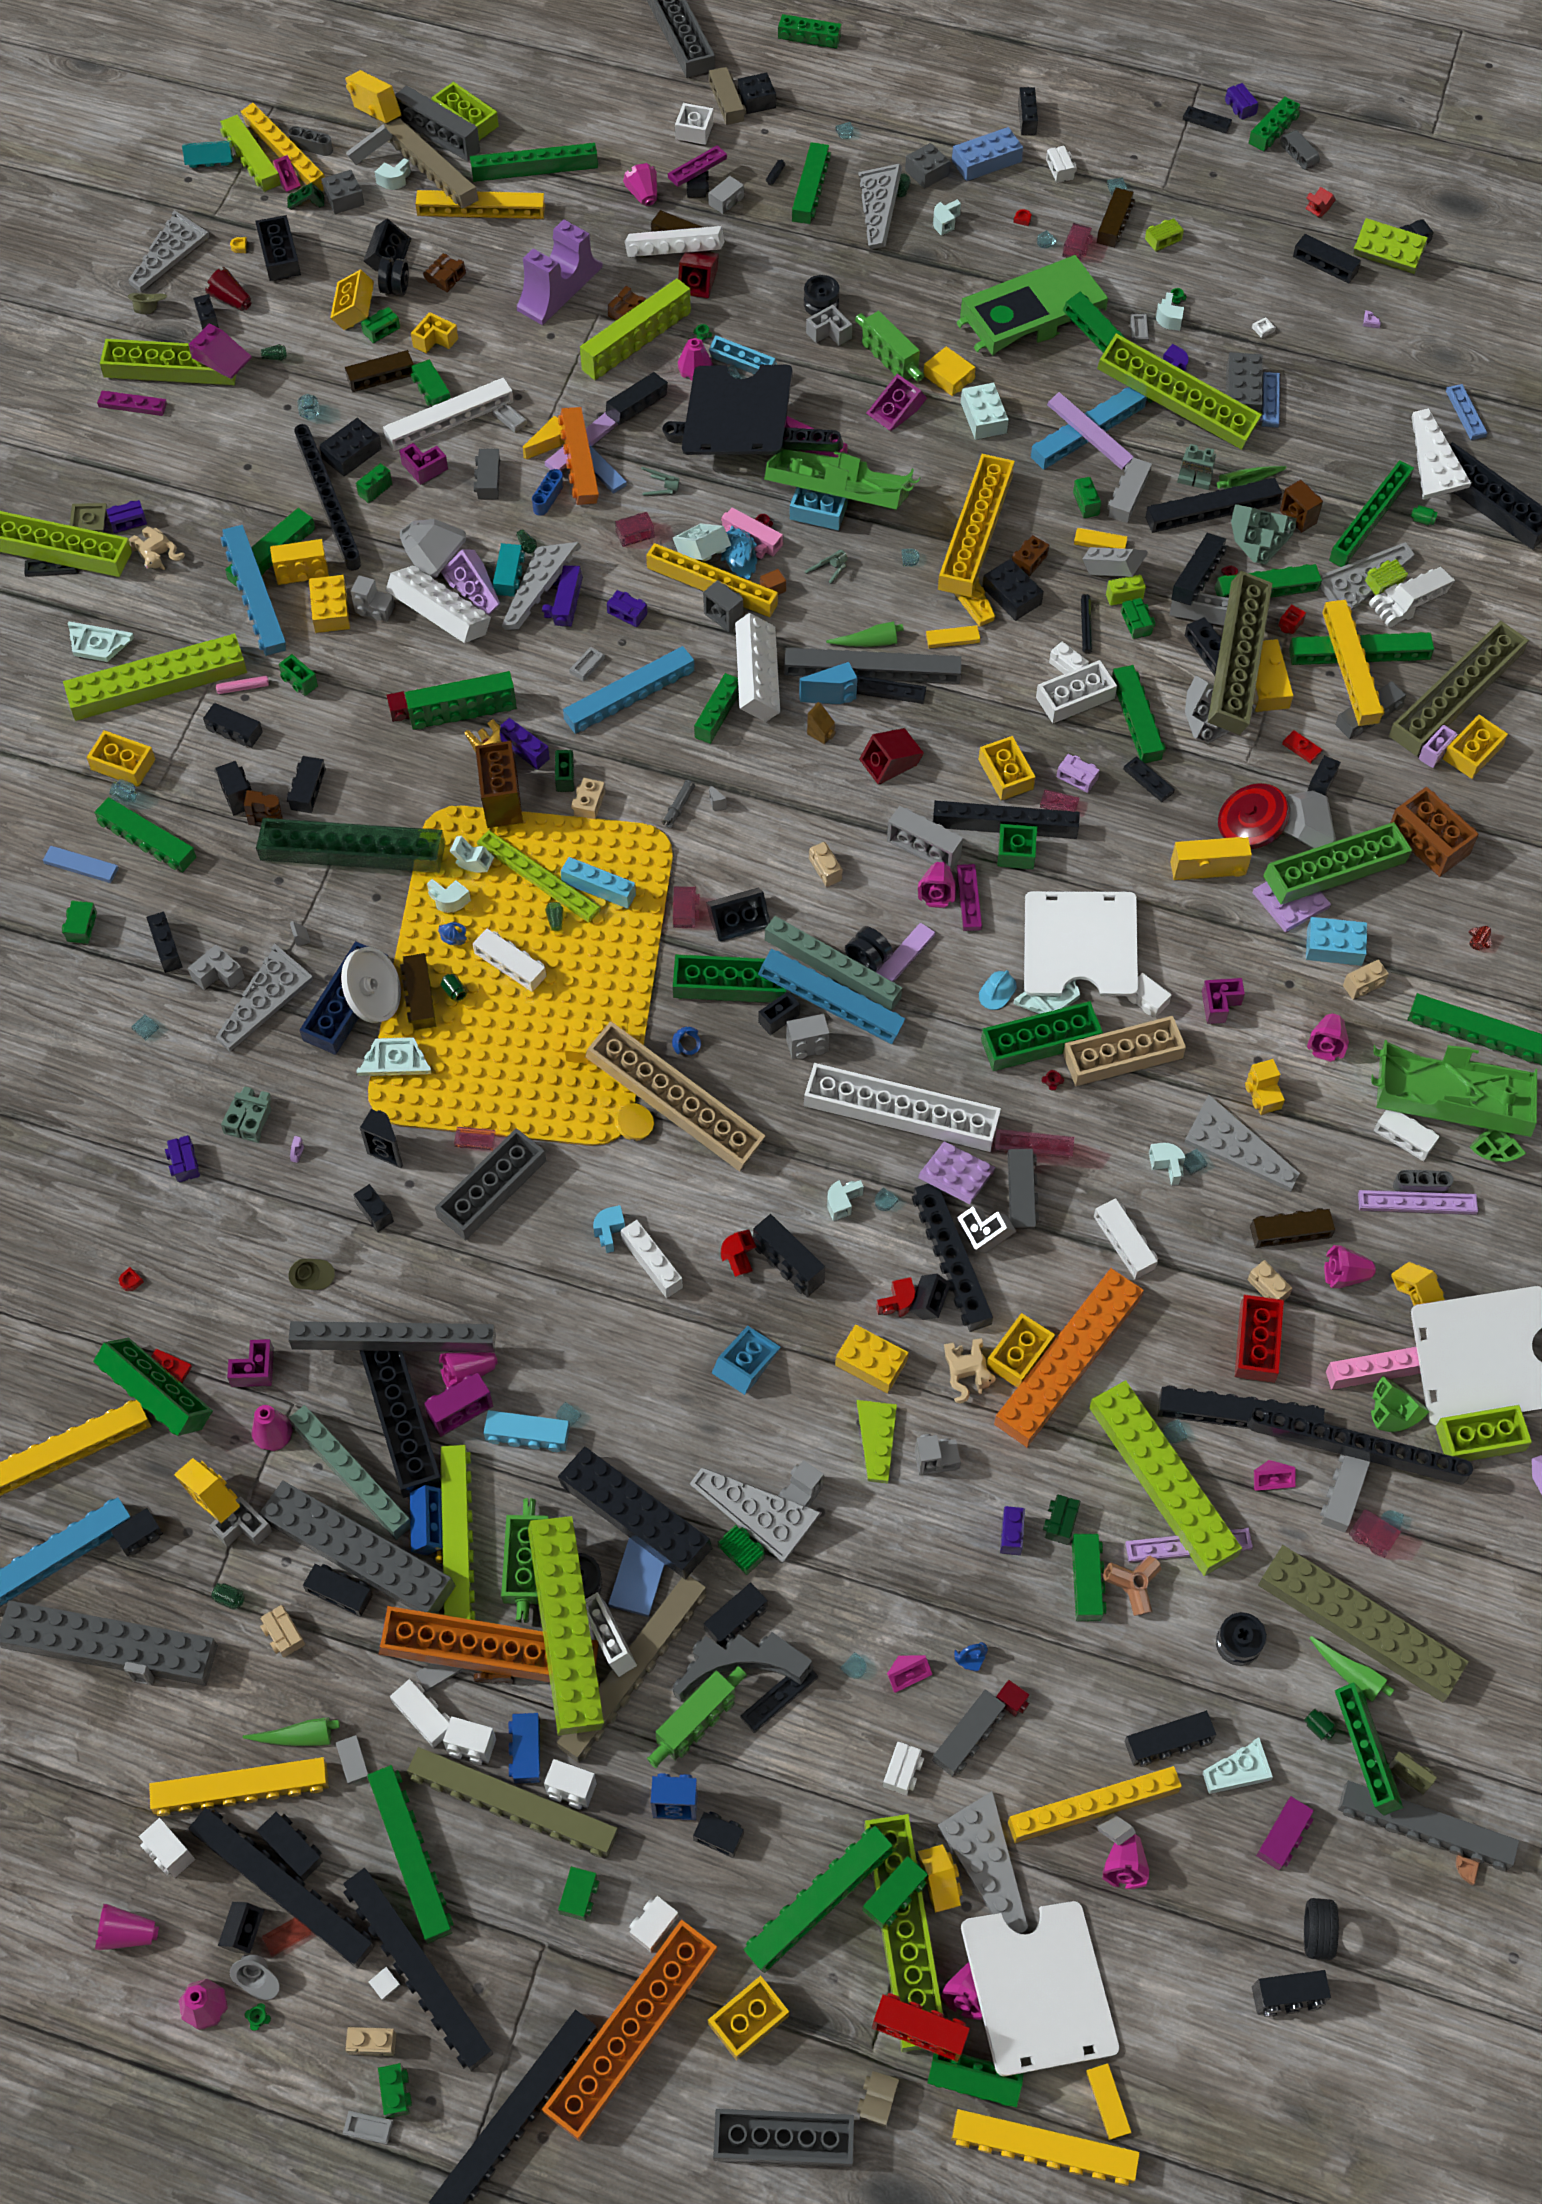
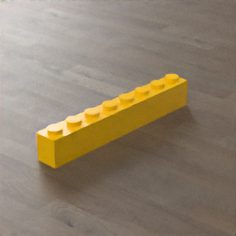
M254 103L240 111L245 123L279 158L288 155L296 175L306 185L312 182L318 189L323 191L321 179L325 178L324 174Z
M417 190L415 203L417 216L544 219V193L477 191L478 201L462 209L449 196H446L444 191Z
M656 543L653 544L646 555L648 569L702 591H705L718 580L726 584L733 592L741 595L743 607L769 618L778 606V592Z
M1346 599L1325 602L1322 614L1358 726L1378 724L1384 715V708L1380 705L1379 693L1374 687V677L1370 675V665L1366 662L1365 650L1361 647V638L1356 632V622L1351 617V607L1348 606Z
M137 1400L128 1401L120 1408L108 1410L98 1418L87 1420L85 1424L71 1427L63 1434L51 1436L41 1444H34L21 1453L10 1455L8 1459L0 1462V1496L150 1428L151 1424L141 1403Z
M324 1757L149 1783L150 1809L157 1816H168L170 1812L188 1813L192 1809L200 1807L202 1810L205 1808L213 1809L214 1805L234 1806L236 1802L240 1801L254 1803L260 1798L275 1800L280 1798V1795L288 1794V1796L294 1797L301 1795V1792L310 1791V1793L323 1792V1789L329 1788L327 1762Z
M1172 1766L1010 1816L1008 1825L1014 1843H1018L1177 1794L1182 1786L1175 1767Z
M960 2109L956 2111L951 2141L956 2142V2146L969 2148V2145L979 2147L978 2151L992 2154L993 2150L1001 2152L1002 2157L1014 2159L1015 2156L1024 2158V2162L1037 2165L1038 2161L1047 2163L1046 2167L1055 2170L1065 2167L1069 2168V2173L1083 2175V2172L1092 2174V2178L1106 2181L1107 2177L1115 2179V2184L1129 2186V2183L1135 2182L1139 2152Z

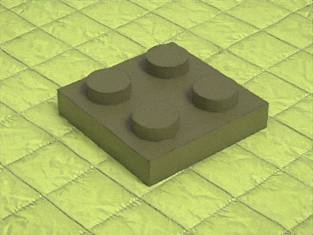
M72 504L69 526L105 533L107 504Z
M1398 1752L1389 1763L1392 1774L1422 1795L1433 1785L1437 1778L1429 1768L1421 1767L1406 1753Z

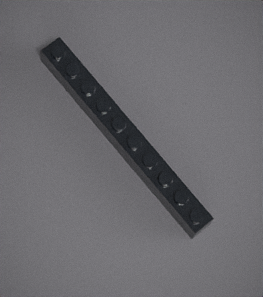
M205 1808L188 1830L358 1969L374 1948L371 1942L373 1938L364 1930L359 1933L354 1929L356 1924L348 1917L342 1919L338 1916L339 1910L332 1904L328 1903L326 1906L320 1901L322 1896L313 1889L310 1892L304 1888L305 1883L299 1877H290L287 1874L289 1870L280 1862L277 1865L271 1861L272 1856L264 1849L258 1851L254 1847L256 1843L247 1835L242 1838L238 1834L240 1830L231 1822L228 1825L222 1821L223 1816L215 1809L209 1811Z
M364 1867L344 1882L343 1885L346 1888L343 1892L350 1903L355 1901L358 1906L355 1911L362 1921L368 1920L371 1925L368 1927V1930L375 1939L377 1937L381 1939L383 1944L380 1947L387 1957L392 1955L396 1961L392 1965L398 1974H405L408 1979L405 1984L411 1993H418L421 1998L418 2003L426 2013L428 2010L434 2017L431 2019V2022L437 2031L441 2029L444 2031L446 2037L443 2039L450 2050L455 2047L459 2053V2056L456 2058L463 2069L468 2066L470 2071L474 2070L492 2056L493 2052L367 1869Z
M575 2009L430 2199L429 2204H467L469 2200L473 2201L481 2191L480 2185L484 2180L489 2181L496 2171L495 2165L499 2160L503 2162L511 2151L509 2149L514 2140L518 2142L526 2131L523 2128L529 2121L532 2123L540 2113L539 2107L543 2102H548L554 2093V2087L558 2082L562 2083L569 2073L567 2070L572 2064H576L583 2054L582 2050L595 2038L598 2030L596 2025Z

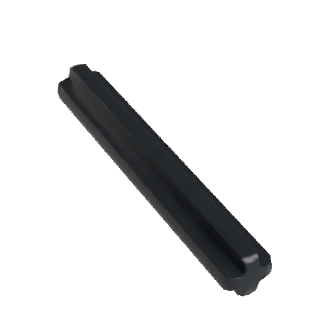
M1083 594L1081 596L1082 651L1084 653H1091V597L1089 594Z

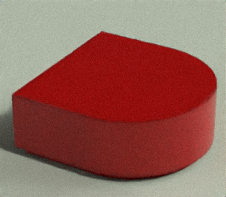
M1026 209L1018 210L1013 223L1029 227L1032 216L1031 212Z
M131 1267L125 1270L119 1277V1284L125 1291H133L144 1283L143 1279Z

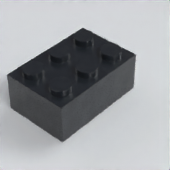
M359 418L351 421L319 445L322 459L344 477L382 450L380 436Z
M1011 558L984 574L983 589L1015 621L1042 605L1044 591Z
M1325 1970L1260 1978L1251 1987L1257 2014H1264V2017L1276 2016L1277 2012L1286 2011V2014H1294L1300 2012L1299 2009L1308 2008V2011L1322 2009L1321 2006H1325L1326 2002L1331 1998Z

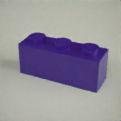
M510 717L500 725L501 742L511 741L515 754L538 770L550 759L548 746Z

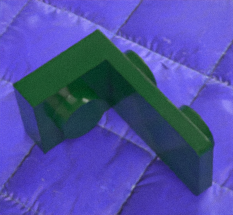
M311 182L287 197V208L291 210L308 199L321 208L324 206V193Z

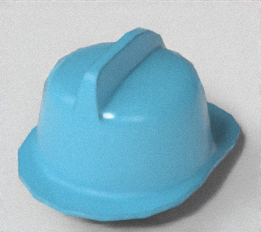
M1008 970L1005 972H994L981 988L979 1001L985 1008L990 1010L1000 1009L1014 994L1017 988L1016 981L1011 977Z

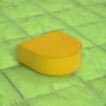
M247 237L232 239L230 242L231 250L235 253H246Z

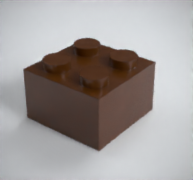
M1300 479L1285 488L1280 512L1283 515L1297 518L1296 528L1302 533L1317 524L1323 500Z

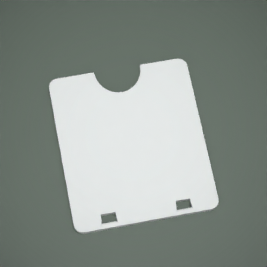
M1028 892L1025 895V993L1030 996H1062L1063 989L1069 982L1084 979L1092 982L1098 988L1100 996L1136 995L1138 992L1136 895L1132 892ZM1046 897H1057V900H1046ZM1104 897H1115V901H1104Z
M1532 1286L1418 1304L1411 1309L1426 1408L1430 1411L1427 1415L1431 1424L1437 1425L1440 1418L1514 1405H1520L1522 1412L1542 1409V1362L1536 1358L1532 1350L1533 1338L1542 1328L1541 1287ZM1419 1328L1426 1329L1427 1339L1421 1340ZM1429 1390H1436L1437 1402L1431 1403Z
M1072 1901L1041 1906L1039 1908L1040 1920L1037 1928L1033 1933L1026 1935L1016 1933L1010 1929L1001 1913L968 1918L961 1924V1931L995 2069L1001 2076L1016 2075L1111 2057L1119 2051V2043L1084 1912L1078 1902ZM1093 2046L1095 2053L1084 2055L1083 2047ZM1030 2057L1032 2065L1021 2067L1020 2059Z

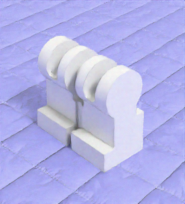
M1397 584L1387 588L1382 594L1374 596L1369 602L1371 608L1375 609L1376 614L1380 615L1382 621H1385L1388 628L1395 626L1404 619L1409 620L1413 618L1416 609L1415 607L1406 612L1392 599L1395 594V588L1398 586Z

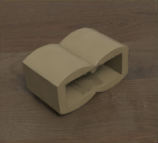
M872 2071L871 2077L866 2076L863 2089L867 2090L865 2099L860 2098L857 2112L861 2113L860 2120L886 2128L899 2079Z

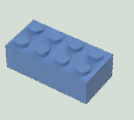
M1007 127L953 146L952 162L963 178L969 181L1022 162L1023 146L1010 128Z

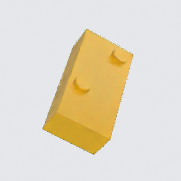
M361 70L345 78L346 88L351 95L355 108L384 123H388L401 116L392 85Z
M1278 639L1264 640L1253 704L1256 705L1255 712L1290 709L1293 692Z
M1235 837L1175 842L1170 861L1173 879L1186 880L1246 875L1252 856L1249 838Z

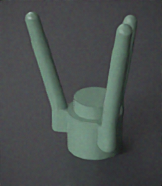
M641 467L642 470L652 473V478L665 481L664 488H667V490L643 492V496L673 495V491H678L679 478Z
M838 550L833 555L805 570V573L807 574L830 562L833 567H839L829 580V583H832L841 570L846 567L845 562L848 560V557L843 550Z

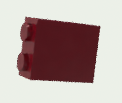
M708 251L684 253L679 262L678 279L690 288L691 296L709 298L718 270L719 253Z
M905 728L872 734L859 760L879 785L917 766L924 752Z

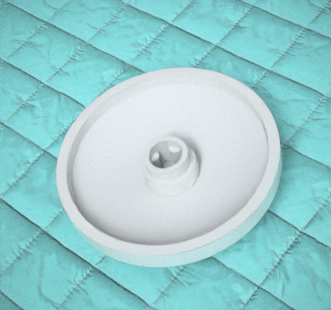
M364 947L351 952L343 964L341 975L342 988L347 1003L353 1012L364 1021L378 1023L390 1019L397 1011L401 998L400 981L393 963L383 952L373 947Z

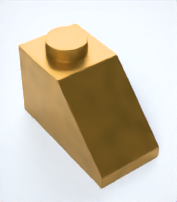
M817 702L808 712L807 735L825 745L828 740L835 736V722L823 705Z

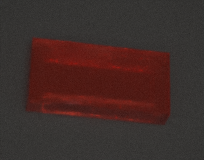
M295 1917L264 1934L262 1938L271 1956L274 1957L312 1935V1932Z

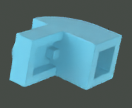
M620 1205L600 1211L594 1219V1236L599 1237L601 1247L605 1246L606 1253L614 1252L611 1234L621 1232V1229L625 1228Z

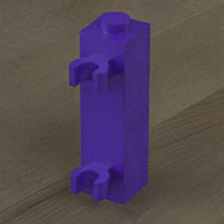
M563 566L562 573L553 583L555 586L559 585L554 607L551 605H543L542 607L544 618L553 617L555 626H572L583 580L580 566Z

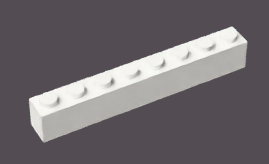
M504 378L495 380L383 426L385 439L393 451L399 450L412 443L489 413L504 402L507 404L513 403L512 390Z

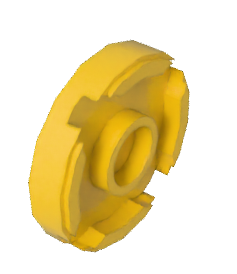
M637 1103L627 1104L616 1115V1128L626 1139L640 1141L645 1139L653 1130V1116L643 1105Z

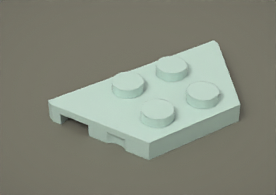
M68 621L72 652L77 657L108 662L134 639L133 633Z
M1073 980L1064 987L1062 996H1030L1023 992L1014 999V1004L1041 1014L1068 1007L1080 998V992L1075 984L1076 980Z
M414 1038L375 1039L371 1045V1050L364 1057L363 1064L357 1069V1076L431 1074V1068L427 1064Z

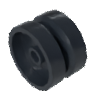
M382 257L378 270L380 293L390 294L393 290L395 295L404 296L409 281L407 259L397 258L394 262L392 257Z
M817 275L808 279L804 286L805 310L813 316L831 305L838 309L840 293L838 282L828 275Z
M869 926L862 927L855 935V938L853 937L845 945V952L849 958L874 972H877L882 967V963H885L893 955V949L888 940L880 932Z
M578 1553L584 1596L587 1599L597 1592L600 1594L603 1583L599 1564L593 1557L584 1553Z
M1239 1612L1231 1614L1224 1620L1216 1635L1215 1644L1218 1653L1225 1661L1232 1665L1244 1666L1251 1664L1258 1658L1266 1644L1267 1634L1264 1625L1257 1617L1249 1613Z

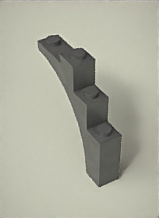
M773 1632L761 1640L759 1648L738 1634L736 1638H732L728 1642L726 1650L705 1636L703 1640H698L694 1645L693 1655L696 1661H692L686 1669L687 1673L683 1678L680 1677L673 1685V1693L675 1698L682 1702L692 1690L704 1683L716 1670L722 1674L734 1671L737 1666L741 1669L773 1671L787 1676L801 1685L813 1670V1662Z

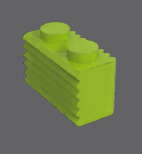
M1175 218L1164 220L1160 224L1152 225L1146 229L1145 240L1157 252L1160 249L1162 250L1165 247L1176 244V242H1181L1184 229Z
M1397 559L1391 562L1387 560L1380 568L1376 569L1374 567L1369 570L1365 582L1374 594L1378 595L1395 584L1403 583L1408 573Z
M1139 574L1138 576L1109 580L1106 591L1109 605L1122 604L1125 601H1133V599L1137 598L1143 599L1146 587L1142 576Z

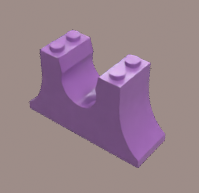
M566 220L561 221L553 230L554 246L550 257L535 249H532L523 257L524 285L517 304V311L541 325L547 322L603 267L602 262L592 256L590 234Z

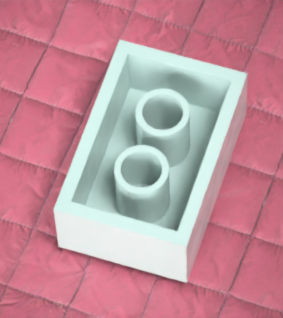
M989 383L962 389L961 405L974 439L1006 434L1008 417L995 384Z
M700 523L673 537L678 553L702 561L711 559V555L715 553L725 552L726 548L731 546L724 526Z

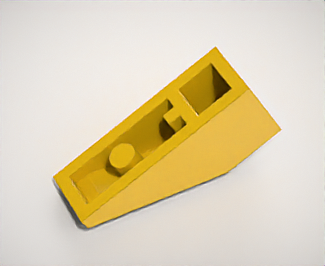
M553 416L522 447L524 459L553 450L564 443V440H561L560 433L562 427L558 425V418L556 416Z

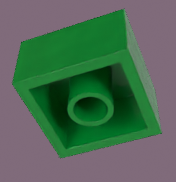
M1001 824L997 867L1034 869L1037 827Z

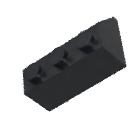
M387 218L375 227L363 261L378 272L382 257H392L394 262L397 258L405 259L412 238Z
M759 887L706 902L710 921L719 942L765 929L771 922L764 892Z
M371 1109L360 1126L367 1154L402 1168L403 1163L397 1140L388 1115L381 1110L375 1111Z

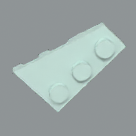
M1260 1738L1255 1739L1248 1746L1240 1748L1233 1755L1220 1760L1203 1771L1209 1794L1267 1782L1273 1778Z

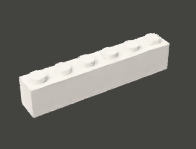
M722 226L628 234L625 246L627 256L635 257L719 250L725 241Z

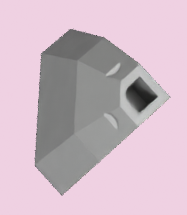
M427 519L413 521L401 529L400 539L414 566L435 579L458 549L465 543L466 532L439 520Z
M1195 676L1187 691L1185 714L1193 737L1208 744L1230 731L1207 723L1214 683ZM1253 704V706H1252L1251 715H1252L1254 709L1256 708V705H1254V704Z
M1315 791L1289 794L1286 797L1290 806V817L1282 834L1303 842L1311 849L1336 841L1328 797Z

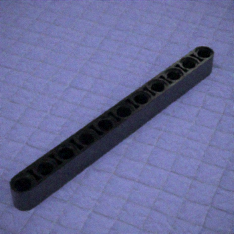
M666 422L662 430L667 441L682 443L686 422ZM785 427L784 438H788L783 440L782 449L838 452L843 448L844 443L840 432L836 430Z
M299 424L294 429L296 441L347 569L351 571L358 570L361 567L358 548L311 431L306 424Z
M1263 1407L1254 1408L1247 1420L1248 1428L1257 1433L1454 1484H1464L1473 1472L1472 1464L1465 1459ZM1254 1417L1260 1418L1262 1422L1256 1421ZM1275 1423L1281 1424L1282 1427L1276 1426ZM1295 1428L1301 1429L1302 1432L1296 1431ZM1315 1433L1321 1434L1322 1437L1316 1436ZM1335 1438L1341 1439L1343 1443L1338 1442ZM1355 1443L1362 1445L1363 1448L1358 1447ZM1376 1449L1382 1450L1383 1453H1379ZM1396 1454L1402 1455L1403 1458H1399ZM1417 1459L1422 1460L1424 1464L1419 1463ZM1437 1464L1442 1465L1444 1469L1439 1468Z

